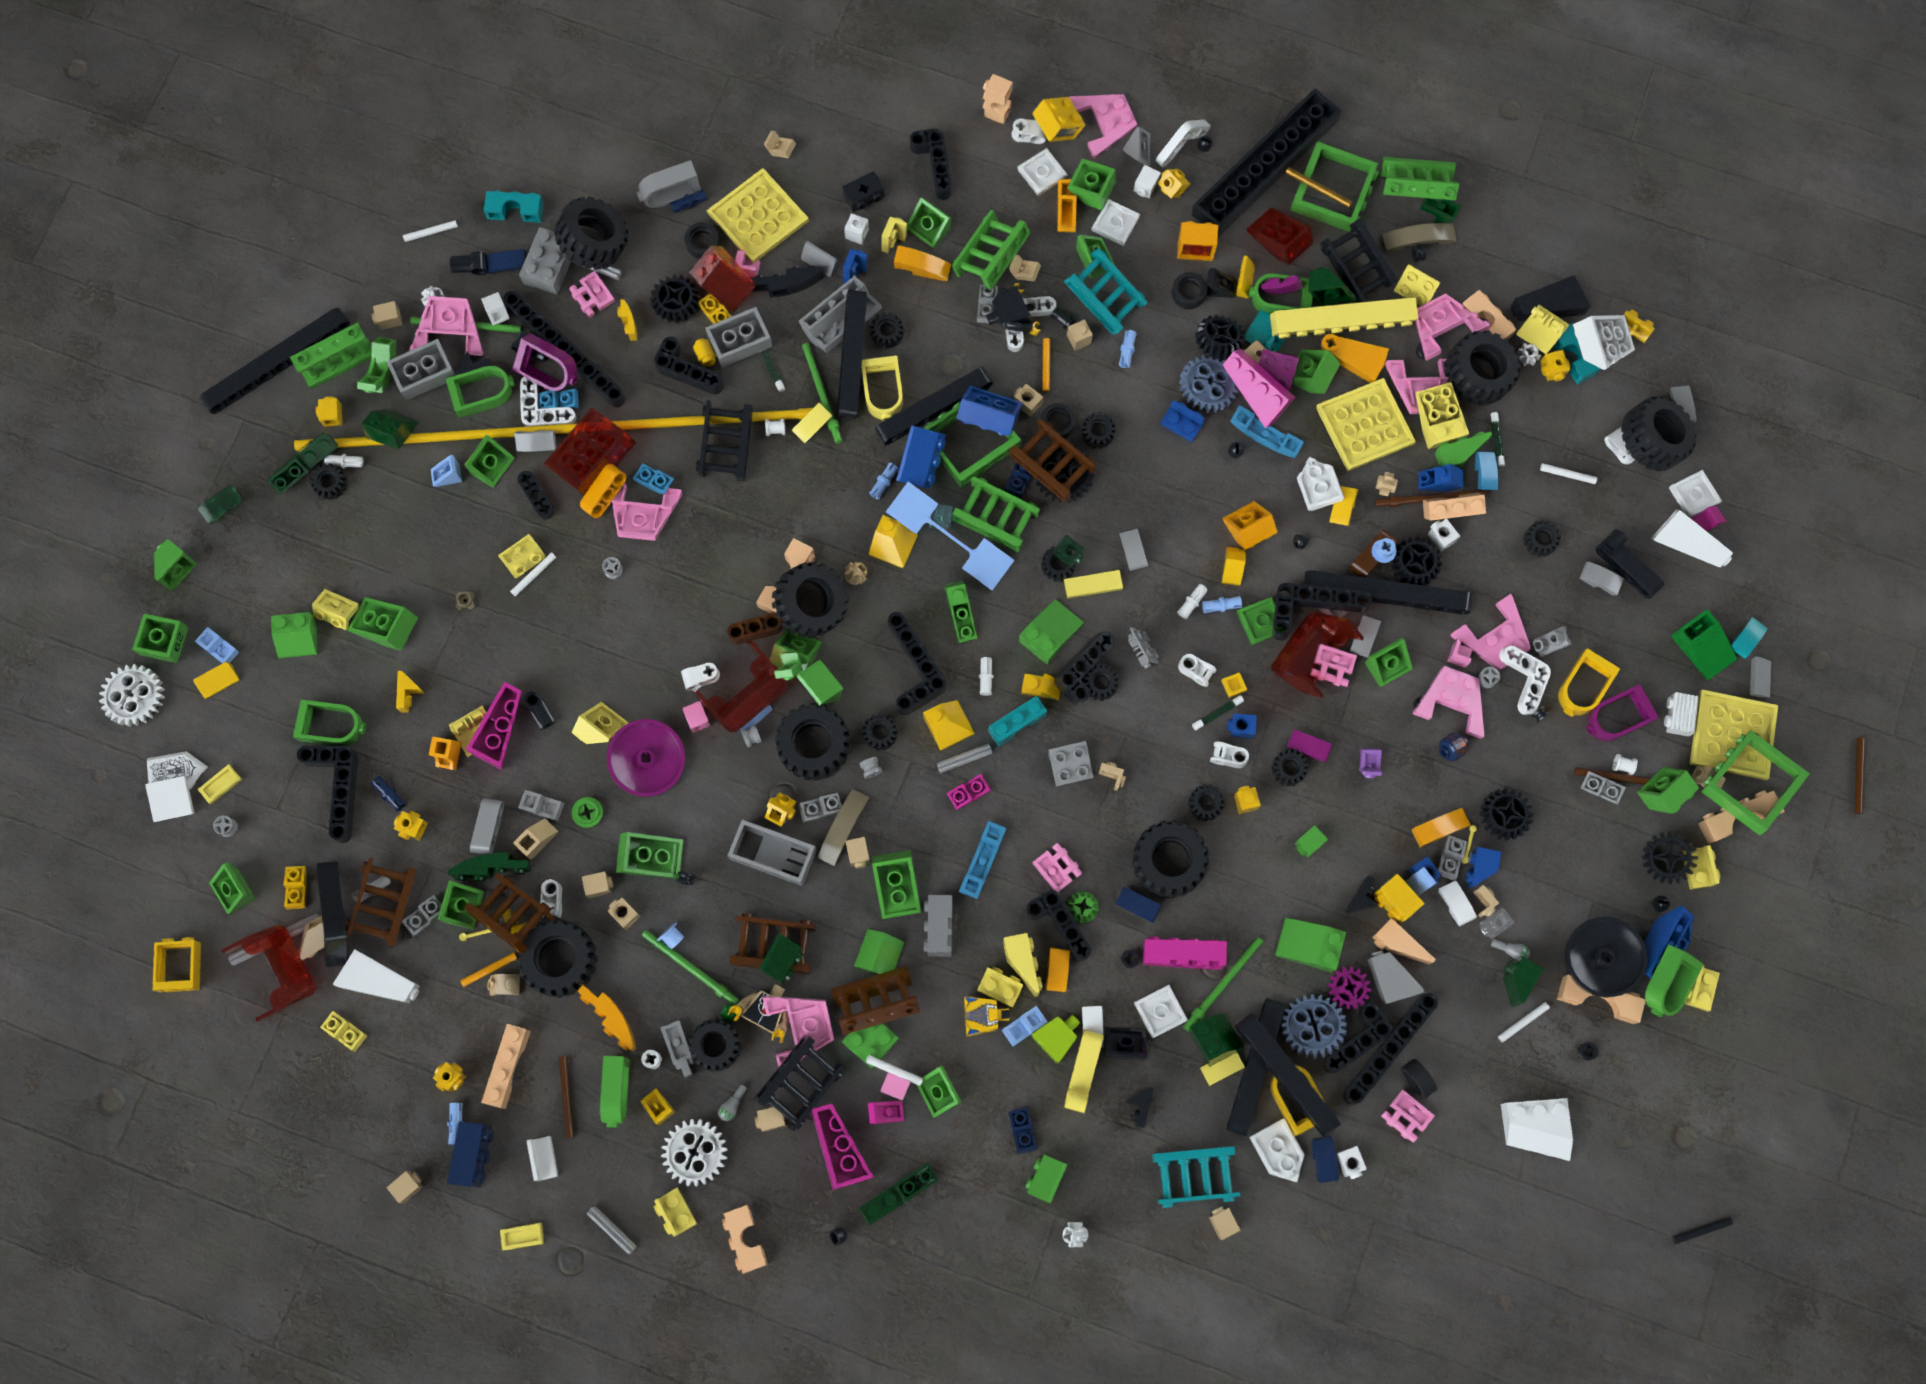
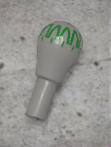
M1495 939L1492 940V947L1505 951L1506 954L1514 959L1522 956L1528 959L1530 956L1529 948L1524 944H1507Z
M742 1084L733 1097H730L719 1107L718 1115L722 1120L730 1121L735 1117L740 1104L739 1101L747 1090Z

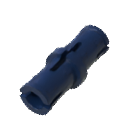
M702 189L690 195L686 194L683 198L670 202L673 212L676 213L688 207L691 209L693 205L708 199L705 191Z
M381 776L376 777L375 780L377 782L372 781L371 785L381 794V798L384 801L387 800L396 812L402 810L400 806L405 807L406 802L395 793L396 790L393 787H389Z

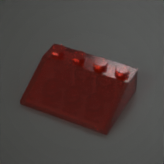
M591 407L546 460L544 465L585 496L603 468L608 464H613L617 467L636 442L624 430Z

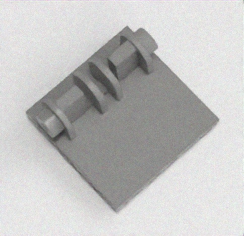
M1131 627L1132 633L1128 635V642L1134 652L1141 650L1136 654V657H1139L1138 660L1141 666L1148 669L1152 666L1151 663L1159 664L1157 660L1159 656L1156 650L1150 647L1148 643L1150 639L1146 632Z
M1086 741L1048 749V757L1051 761L1056 786L1094 778Z

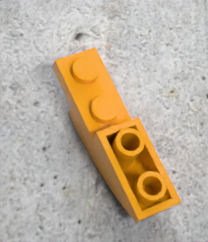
M582 985L578 990L581 994L579 998L585 1004L589 1005L591 1003L595 1006L594 1012L602 1019L606 1016L605 1020L601 1023L605 1027L603 1031L611 1038L616 1036L620 1040L618 1044L625 1051L628 1049L634 1051L636 1045L631 1028L618 1006L604 992L597 997L587 987Z

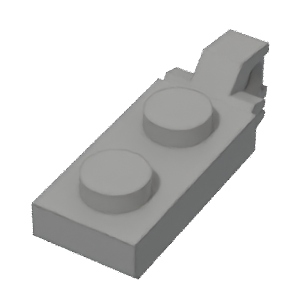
M678 1020L661 1027L673 1065L676 1066L677 1070L682 1069L684 1077L692 1076L693 1072L690 1065L694 1061L691 1057V1052H689V1044L681 1021Z

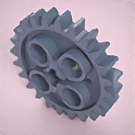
M1202 355L1200 360L1198 357H1195L1194 361L1190 360L1184 366L1179 384H1181L1180 391H1185L1182 397H1188L1187 403L1193 402V408L1198 405L1199 411H1202L1204 407L1207 413L1212 408L1214 413H1216L1218 407L1223 411L1225 406L1229 407L1231 402L1235 400L1238 387L1223 367L1226 360L1219 362V358L1213 360L1211 356L1206 359Z
M1312 994L1311 999H1307L1303 995V1001L1296 998V1005L1293 1003L1289 1004L1291 1010L1285 1009L1286 1016L1282 1018L1284 1023L1281 1024V1029L1284 1030L1282 1036L1287 1037L1286 1044L1292 1043L1291 1050L1298 1048V1055L1304 1051L1306 1058H1308L1310 1053H1313V1057L1316 1059L1317 1053H1320L1324 1058L1325 1051L1332 1054V1047L1337 1050L1339 1049L1338 1043L1344 1042L1341 1036H1346V1031L1343 1029L1347 1028V1023L1344 1022L1346 1019L1345 1015H1341L1342 1008L1336 1009V1002L1330 1005L1329 997L1323 1001L1322 995L1315 999L1314 994ZM1308 1010H1310L1312 1013L1314 1025L1317 1027V1034L1319 1036V1039L1321 1040L1320 1042H1317L1314 1028L1311 1025V1019L1307 1012ZM1324 1012L1326 1015L1323 1017L1316 1016V1013ZM1304 1017L1306 1021L1298 1022L1296 1019ZM1329 1030L1332 1033L1330 1035H1323L1321 1032ZM1305 1035H1310L1312 1039L1306 1041L1302 1039V1037Z

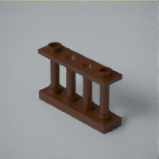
M1039 419L1037 421L1039 431L1023 448H1018L1014 445L1009 450L1010 457L1066 504L1070 499V487L1086 470L1092 474L1096 472L1095 461L1089 456L1085 457L1054 431L1053 426L1049 422ZM1045 435L1054 441L1037 459L1032 460L1028 456V452ZM1060 446L1067 454L1051 471L1046 472L1042 468V464ZM1074 458L1081 466L1065 483H1059L1056 480V475Z
M369 857L368 862L364 861L361 873H364L352 918L351 920L347 919L345 923L346 936L350 937L353 930L384 938L383 940L387 941L386 946L394 947L417 869L408 868L407 872L403 871L401 873L373 866V858ZM369 873L400 880V883H404L402 891L398 890L395 892L367 885ZM363 892L394 899V902H398L396 910L392 909V911L361 904ZM360 911L388 918L392 922L391 929L382 930L354 923L357 912Z
M496 873L494 876L500 884L481 905L475 907L469 902L464 909L472 918L523 954L528 949L522 943L524 941L523 938L543 916H546L551 921L555 918L550 913L552 909L544 902L538 903L513 885L514 882L508 876L502 877ZM506 888L512 892L511 895L493 914L487 916L486 910ZM518 898L525 901L505 924H498V919ZM531 906L537 910L518 933H510L512 931L511 928Z
M747 913L736 916V921L742 923L739 950L736 956H730L731 965L759 968L766 957L769 928L773 926L781 927V934L786 938L789 935V928L801 930L799 946L802 947L803 951L801 953L804 955L799 964L795 963L792 971L794 973L810 974L811 966L806 964L805 956L809 931H816V926L812 925V921L800 920V923L760 919L753 918L752 914ZM750 924L762 925L758 955L755 958L748 957V954H746Z
M907 966L831 988L836 1008L842 1006L844 1017L838 1018L843 1035L921 1012L916 995L910 997L907 987L912 985ZM899 989L902 1000L891 1003L888 992ZM880 995L883 1005L871 1009L869 998ZM861 1001L864 1011L852 1014L850 1004Z

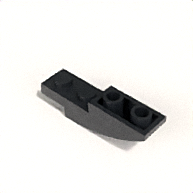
M812 265L800 268L794 266L786 269V275L784 276L775 274L767 277L762 275L750 277L751 292L769 291L770 298L800 292L824 278L823 267Z

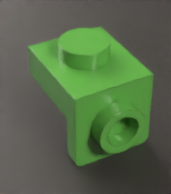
M797 651L782 653L780 655L782 666L775 670L774 673L776 679L784 678V680H790L795 678V675L803 670L799 653Z

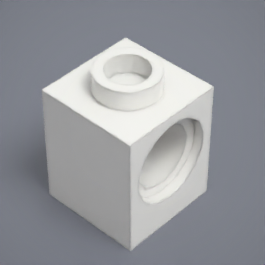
M1144 165L1135 181L1134 191L1142 197L1150 198L1159 182L1161 172Z
M851 213L844 229L845 239L863 244L869 230L868 219Z
M499 292L481 299L492 325L510 319Z
M1448 519L1442 522L1438 520L1433 523L1428 533V536L1441 552L1456 543L1460 537ZM1439 531L1445 532L1447 537L1441 536Z
M1358 1146L1336 1153V1158L1344 1177L1350 1176L1351 1179L1363 1175L1361 1171L1367 1170ZM1349 1158H1353L1356 1161L1354 1169H1350L1347 1166Z

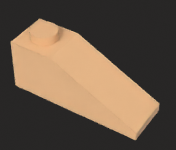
M1392 918L1372 936L1375 940V945L1381 950L1385 949L1388 952L1428 965L1436 960Z

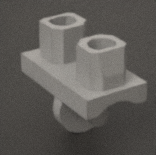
M1565 626L1542 635L1533 641L1535 651L1539 653L1540 657L1549 655L1572 644L1567 636Z

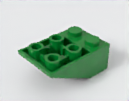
M1708 609L1671 635L1672 639L1707 681L1737 660L1720 623Z

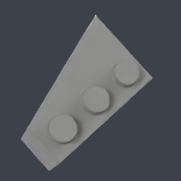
M928 895V900H924V912H928V920H924V932H928V940H924V952L928 953V957H951L952 895Z

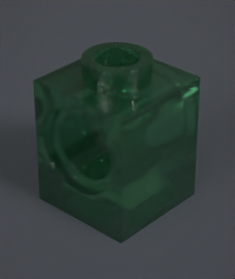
M1065 535L1054 550V555L1071 568L1075 563L1078 565L1085 556L1083 555L1084 547L1068 535ZM1072 549L1075 551V554L1068 555L1066 550Z

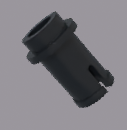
M1055 308L1050 318L1060 323L1063 329H1068V326L1074 324L1073 317L1067 316L1059 308Z

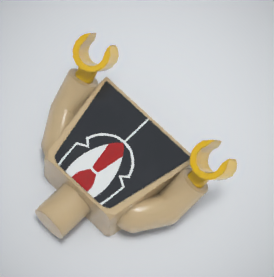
M774 984L770 994L762 990L754 992L743 998L736 1006H732L728 1012V1015L730 1013L736 1014L735 1021L741 1015L744 1019L772 1033V1041H774L775 1037H780V1044L783 1043L784 1035L790 1025L787 1011L766 1015L762 997H781L785 989Z

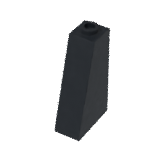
M1575 275L1515 298L1511 305V311L1518 321H1527L1532 314V309L1538 305L1559 318L1584 315L1591 305Z

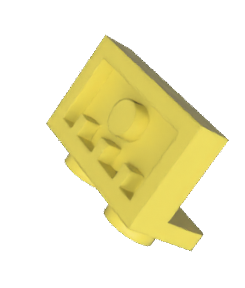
M890 216L882 234L881 251L889 253L890 248H894L897 239L905 242L907 223L904 220Z
M530 534L498 555L515 579L546 558Z
M324 589L312 603L313 616L337 628L347 630L349 628L348 621L359 609V605L352 600Z
M1710 845L1696 848L1697 852L1691 855L1698 856V860L1692 861L1697 864V867H1689L1694 872L1692 875L1686 872L1690 890L1712 887L1719 884L1720 872L1715 866V852L1711 849ZM1683 850L1681 854L1686 855V852Z
M1703 965L1685 1004L1701 1010L1711 1011L1720 973L1706 969Z
M993 966L992 969L987 967L977 991L1013 1008L1023 984L1020 983L1021 980L1012 975L1007 977L1003 975L1002 970Z
M678 1188L654 1200L656 1205L653 1207L657 1215L664 1218L666 1223L663 1226L668 1235L672 1234L673 1237H676L697 1224Z

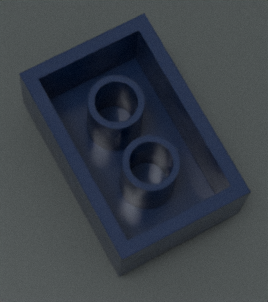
M459 1121L447 1184L478 1188L481 1187V1184H484L486 1178L484 1166L485 1163H488L490 1151L487 1150L494 1134L493 1130H491L492 1126Z

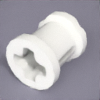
M784 418L780 421L765 420L767 436H770V434L785 435Z
M1616 754L1612 770H1621L1628 772L1629 775H1633L1637 768V758L1629 759L1621 757V754Z
M648 1050L643 1053L641 1060L645 1067L657 1069L661 1065L662 1057L658 1052ZM650 1055H652L653 1057H656V1058L654 1059V1062H655L654 1064H652V1063H650V1062H649V1063L647 1062V1061L650 1060V1058H649Z

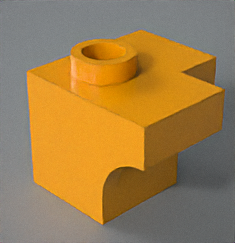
M432 736L429 755L435 758V767L456 770L462 742Z

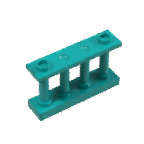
M1098 248L1090 253L1094 260L1079 275L1073 273L1063 282L1104 327L1114 335L1124 328L1121 325V320L1136 305L1140 308L1148 302L1145 300L1143 293L1137 291L1108 259L1106 252ZM1100 264L1107 273L1091 289H1088L1084 284V279ZM1112 278L1119 286L1104 302H1100L1096 298V293ZM1125 292L1131 300L1116 316H1113L1108 311V307Z
M1235 1147L1152 1154L1153 1163L1158 1162V1166L1161 1169L1164 1199L1157 1200V1204H1162L1163 1208L1175 1207V1202L1223 1198V1202L1236 1201L1235 1197H1239L1240 1192H1232L1229 1167L1230 1155H1235ZM1210 1157H1218V1161L1221 1160L1224 1194L1212 1195L1209 1170ZM1190 1159H1198V1162L1201 1163L1204 1196L1192 1197L1188 1164ZM1178 1160V1164L1181 1166L1183 1198H1172L1168 1168L1170 1161Z

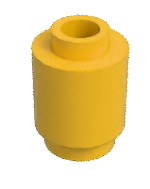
M705 338L698 339L693 345V349L699 363L703 367L714 365L716 363V354L710 340Z

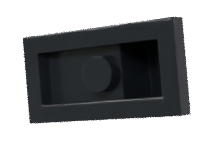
M1216 268L1208 269L1207 295L1209 297H1236V280Z
M467 351L456 369L455 375L494 365L490 358L479 359L473 363V359Z
M1370 876L1364 878L1345 912L1352 913L1378 906L1376 902L1366 897V895L1369 896L1375 887L1372 884L1375 879Z
M1152 1087L1124 1102L1139 1107V1110L1135 1109L1133 1121L1136 1122L1135 1127L1145 1128L1154 1090Z

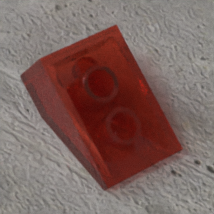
M1273 208L1268 209L1246 229L1271 255L1287 265H1290L1314 243L1311 227Z
M710 246L689 272L701 287L732 312L737 310L756 286L722 246Z

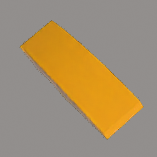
M1058 179L1057 232H1076V196L1068 190L1071 179Z
M898 245L894 259V268L911 271L912 275L948 282L951 263L931 254Z
M1460 808L1414 827L1411 831L1421 848L1469 827L1471 824L1463 808Z

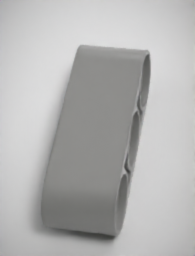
M489 798L482 799L471 840V853L482 855L493 853L504 810V801Z

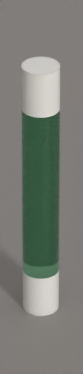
M767 350L760 351L759 353L778 391H784L786 388Z
M1498 412L1491 413L1497 466L1503 467L1505 466L1499 416Z
M1239 695L1193 723V729L1195 731L1243 703L1244 699Z

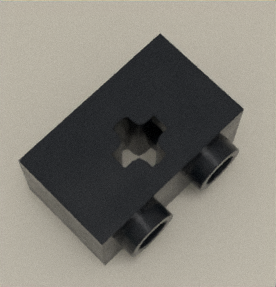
M874 171L842 186L843 196L853 212L863 210L867 205L879 202L885 197L884 187Z

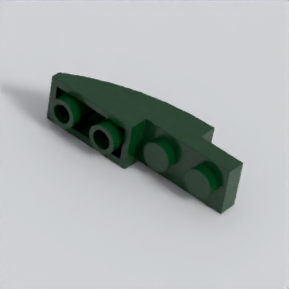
M324 431L290 457L267 479V482L281 495L307 474L309 469L337 448L338 443Z
M509 852L490 853L476 856L457 864L448 870V875L454 877V880L465 881L466 878H473L474 881H485V878L492 877V870L494 871L493 873L505 874L506 871H513L514 874H525V871H531L532 864L528 860H512L513 855Z
M927 1163L859 1207L858 1210L867 1225L870 1226L936 1183L939 1179L929 1163Z

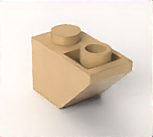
M544 818L527 828L513 844L532 860L559 831Z
M322 915L305 925L299 949L301 960L315 956L320 949L324 948Z

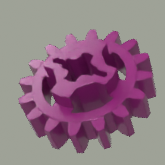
M1350 966L1347 971L1345 967H1341V973L1336 970L1334 971L1336 977H1329L1332 983L1327 984V987L1331 988L1332 991L1328 992V995L1334 996L1331 1000L1332 1002H1339L1337 1007L1345 1005V1010H1348L1351 1005L1353 1009H1357V1003L1363 1006L1364 1001L1362 999H1369L1366 993L1371 992V989L1367 988V985L1371 982L1364 980L1367 976L1366 974L1360 975L1361 969L1353 971V966ZM1351 976L1356 977L1359 981H1355ZM1341 977L1342 983L1339 987H1336L1337 981ZM1348 985L1352 986L1353 989L1350 991L1346 990L1345 987ZM1359 989H1362L1361 995L1357 999V992ZM1339 995L1345 996L1347 1000L1342 999Z

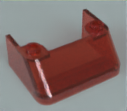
M1312 612L1304 618L1271 665V670L1300 692L1322 698L1324 694L1316 687V679L1310 675L1312 668L1316 669L1318 664L1314 663L1319 645L1323 644L1332 648H1340L1346 644L1349 638L1363 641L1364 637L1349 619Z
M750 640L746 643L758 657L750 665V671L756 679L728 703L720 696H712L706 700L698 689L694 687L690 689L707 711L729 732L739 731L783 694L787 688L786 680L784 678L776 679L774 671L777 669L757 644Z
M274 925L251 934L221 950L222 954L232 953L243 947L244 951L250 955H256L263 951L281 985L270 995V1003L273 1009L256 1017L257 1022L266 1020L305 1000L316 991V984L304 960H301L300 952L288 929L283 925Z

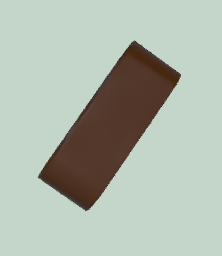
M1383 529L1350 565L1349 569L1357 576L1366 578L1380 563L1375 560L1371 552L1374 543L1388 538L1393 540L1396 545L1398 540Z
M770 613L733 623L728 627L727 634L733 644L739 645L776 635L782 631L783 626L780 624L782 622L781 619H777L775 613ZM771 621H777L778 625L776 627H770L769 623ZM753 626L760 627L757 632L750 631ZM734 631H741L739 637H733L732 633Z

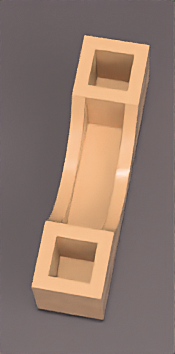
M794 538L784 553L785 559L791 568L805 562L808 564L815 559L814 549ZM765 586L756 603L758 608L768 613L776 614V608H772V603L775 602V598H772V592L776 590L774 586Z
M1764 790L1755 794V799L1753 800L1745 798L1738 801L1759 818L1763 819L1778 798L1774 791L1767 793ZM1723 808L1720 809L1721 813L1717 815L1712 812L1703 816L1704 820L1698 823L1708 844L1733 834L1732 827L1735 817Z
M1570 975L1562 977L1557 1000L1579 1005L1587 997L1594 996L1582 990L1572 980ZM1628 992L1617 997H1601L1612 1007L1614 1018L1631 1024L1640 1023L1646 1000L1639 998V994Z
M510 1024L506 1025L481 1103L506 1109L512 1091L513 1074L521 1054L525 1051L531 1031Z

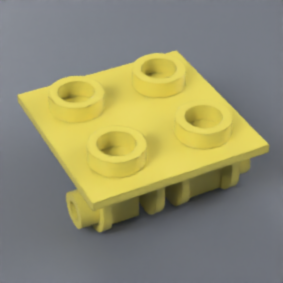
M1408 264L1394 291L1405 298L1416 297V304L1422 306L1431 301L1440 282Z
M1538 305L1532 309V314L1516 335L1547 354L1568 328L1569 324Z
M483 705L449 724L450 730L456 739L462 742L461 747L467 757L471 756V754L467 753L466 748L487 713Z

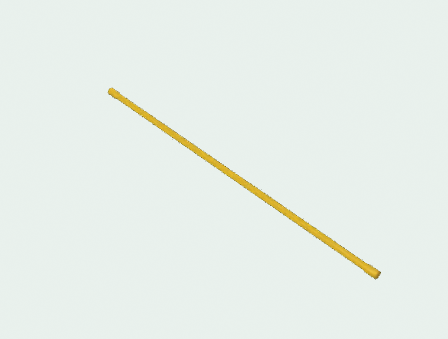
M813 408L753 412L752 422L781 420L783 418L784 420H802ZM687 416L410 434L403 444L483 439L486 435L491 438L515 437L514 433L517 431L535 432L537 430L555 431V434L693 426L704 425L705 417ZM711 416L710 424L741 423L742 421L739 418ZM367 437L334 439L338 443L337 448L384 445L367 439ZM313 439L295 440V451L300 450L310 440L313 441Z

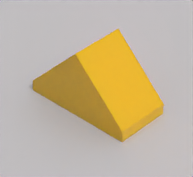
M1226 548L1221 583L1241 585L1246 562L1245 549Z
M656 1088L640 1101L657 1125L663 1124L676 1113Z

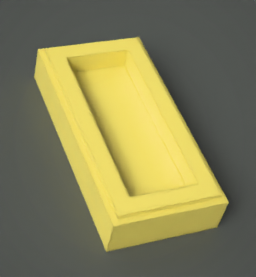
M228 764L198 788V791L212 805L238 784L242 778Z
M1235 1053L1211 1067L1206 1064L1200 1067V1070L1210 1086L1245 1068L1238 1053Z
M542 1223L500 1230L502 1251L544 1244Z

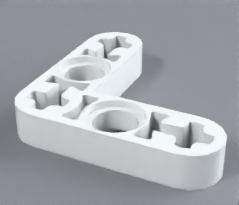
M1204 119L1185 122L1158 155L1156 162L1161 167L1167 166L1188 139L1201 138L1207 134L1211 126Z
M1052 297L1023 298L1025 305L1033 304L1035 306L1033 311H1029L1031 317L1051 315L1056 308V301ZM1046 303H1049L1050 309H1047ZM1006 329L1008 349L1012 352L1022 350L1024 342L1023 332ZM1013 335H1016L1017 346H1014Z
M526 377L521 379V420L525 427L575 423L576 414L570 407L539 409V385L531 381V392H529L526 385L531 380ZM533 398L535 402L533 405L527 406L525 405L526 399ZM528 411H531V415L534 418L530 423L526 420L529 419ZM567 413L570 414V417L568 418L569 420H565L564 418ZM552 414L554 418L552 421L546 422L544 421L545 415Z
M1515 646L1504 647L1499 654L1501 661L1528 676L1518 701V710L1523 715L1533 714L1538 709L1549 680L1550 668L1544 662ZM1510 651V655H1511L1513 658H1509V654H1507V652ZM1523 658L1528 661L1527 668L1522 666ZM1532 684L1537 686L1536 694H1533L1531 691Z

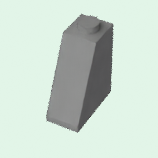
M1382 950L1372 953V957L1367 960L1382 1005L1424 993L1423 988L1390 952L1384 954Z

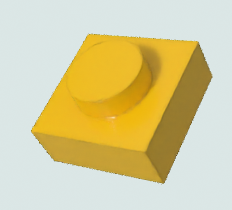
M1240 672L1221 680L1229 698L1247 691Z

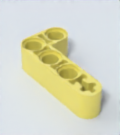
M1084 1029L1064 1108L1081 1113L1085 1112L1089 1090L1104 1037L1103 1034Z

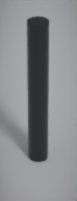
M1730 1217L1675 1235L1672 1238L1675 1244H1679L1733 1225V1221Z

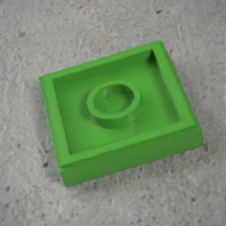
M1272 597L1237 610L1238 617L1252 646L1273 638L1275 602ZM1278 627L1277 631L1279 633H1285L1286 629L1284 627Z

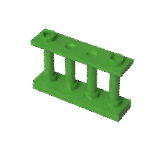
M1383 157L1380 176L1386 177L1383 195L1456 200L1460 185L1459 182H1452L1456 164L1455 162Z
M990 210L960 255L954 260L952 267L957 277H961L966 270L981 276L985 287L992 290L1030 235L1026 222L1019 220L1015 227L1000 223L994 211ZM994 228L1010 234L1005 241L989 236ZM984 243L1000 248L996 255L980 250ZM975 256L990 262L985 270L970 264Z
M355 323L291 356L290 359L299 374L302 373L312 390L370 360L372 344L365 337L359 324Z
M973 476L971 486L975 488L964 508L961 510L955 508L952 513V520L1019 553L1023 545V540H1021L1020 536L1031 515L1038 518L1040 509L1033 502L1027 503L988 484V481L984 478ZM983 491L991 495L981 516L976 518L971 515L970 511L979 494ZM1000 499L1008 503L997 525L992 526L986 520L997 500ZM1016 507L1024 511V514L1014 533L1009 534L1004 532L1003 528Z

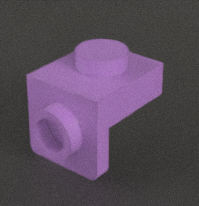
M1361 748L1359 771L1366 778L1382 776L1380 769L1382 750L1380 748Z

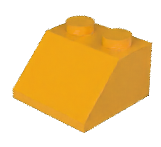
M1255 501L1222 518L1235 541L1245 550L1278 533L1272 514Z

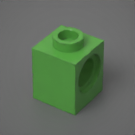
M1314 825L1296 841L1295 845L1297 846V851L1302 856L1306 855L1309 858L1328 839Z

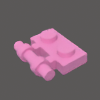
M595 271L579 280L582 285L581 288L578 289L576 285L569 288L572 292V297L575 301L579 302L581 310L589 318L595 315L592 310L593 307L597 306L599 311L615 302V299ZM587 293L591 298L588 301L583 297Z
M1320 644L1314 663L1321 665L1320 670L1312 668L1310 675L1317 677V680L1320 681L1326 680L1333 682V685L1347 687L1349 680L1343 678L1344 673L1352 674L1357 655ZM1327 668L1337 670L1336 676L1326 673Z
M1057 843L1052 847L1056 852L1054 856L1047 850L1033 861L1032 864L1052 889L1059 893L1072 882V879L1068 876L1070 873H1073L1078 878L1082 872L1078 868L1077 862H1073L1068 856V851ZM1059 859H1062L1067 865L1066 869L1063 870L1057 862Z
M1401 1090L1389 1105L1395 1112L1391 1115L1385 1110L1381 1115L1387 1121L1386 1124L1396 1128L1403 1138H1408L1413 1143L1418 1138L1412 1132L1415 1127L1423 1132L1435 1116L1404 1090ZM1400 1116L1410 1122L1407 1127L1398 1121Z

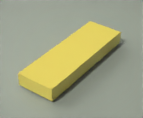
M1120 570L1064 579L1067 599L1123 590Z

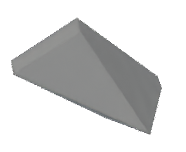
M1137 127L1123 148V151L1146 166H1150V133Z

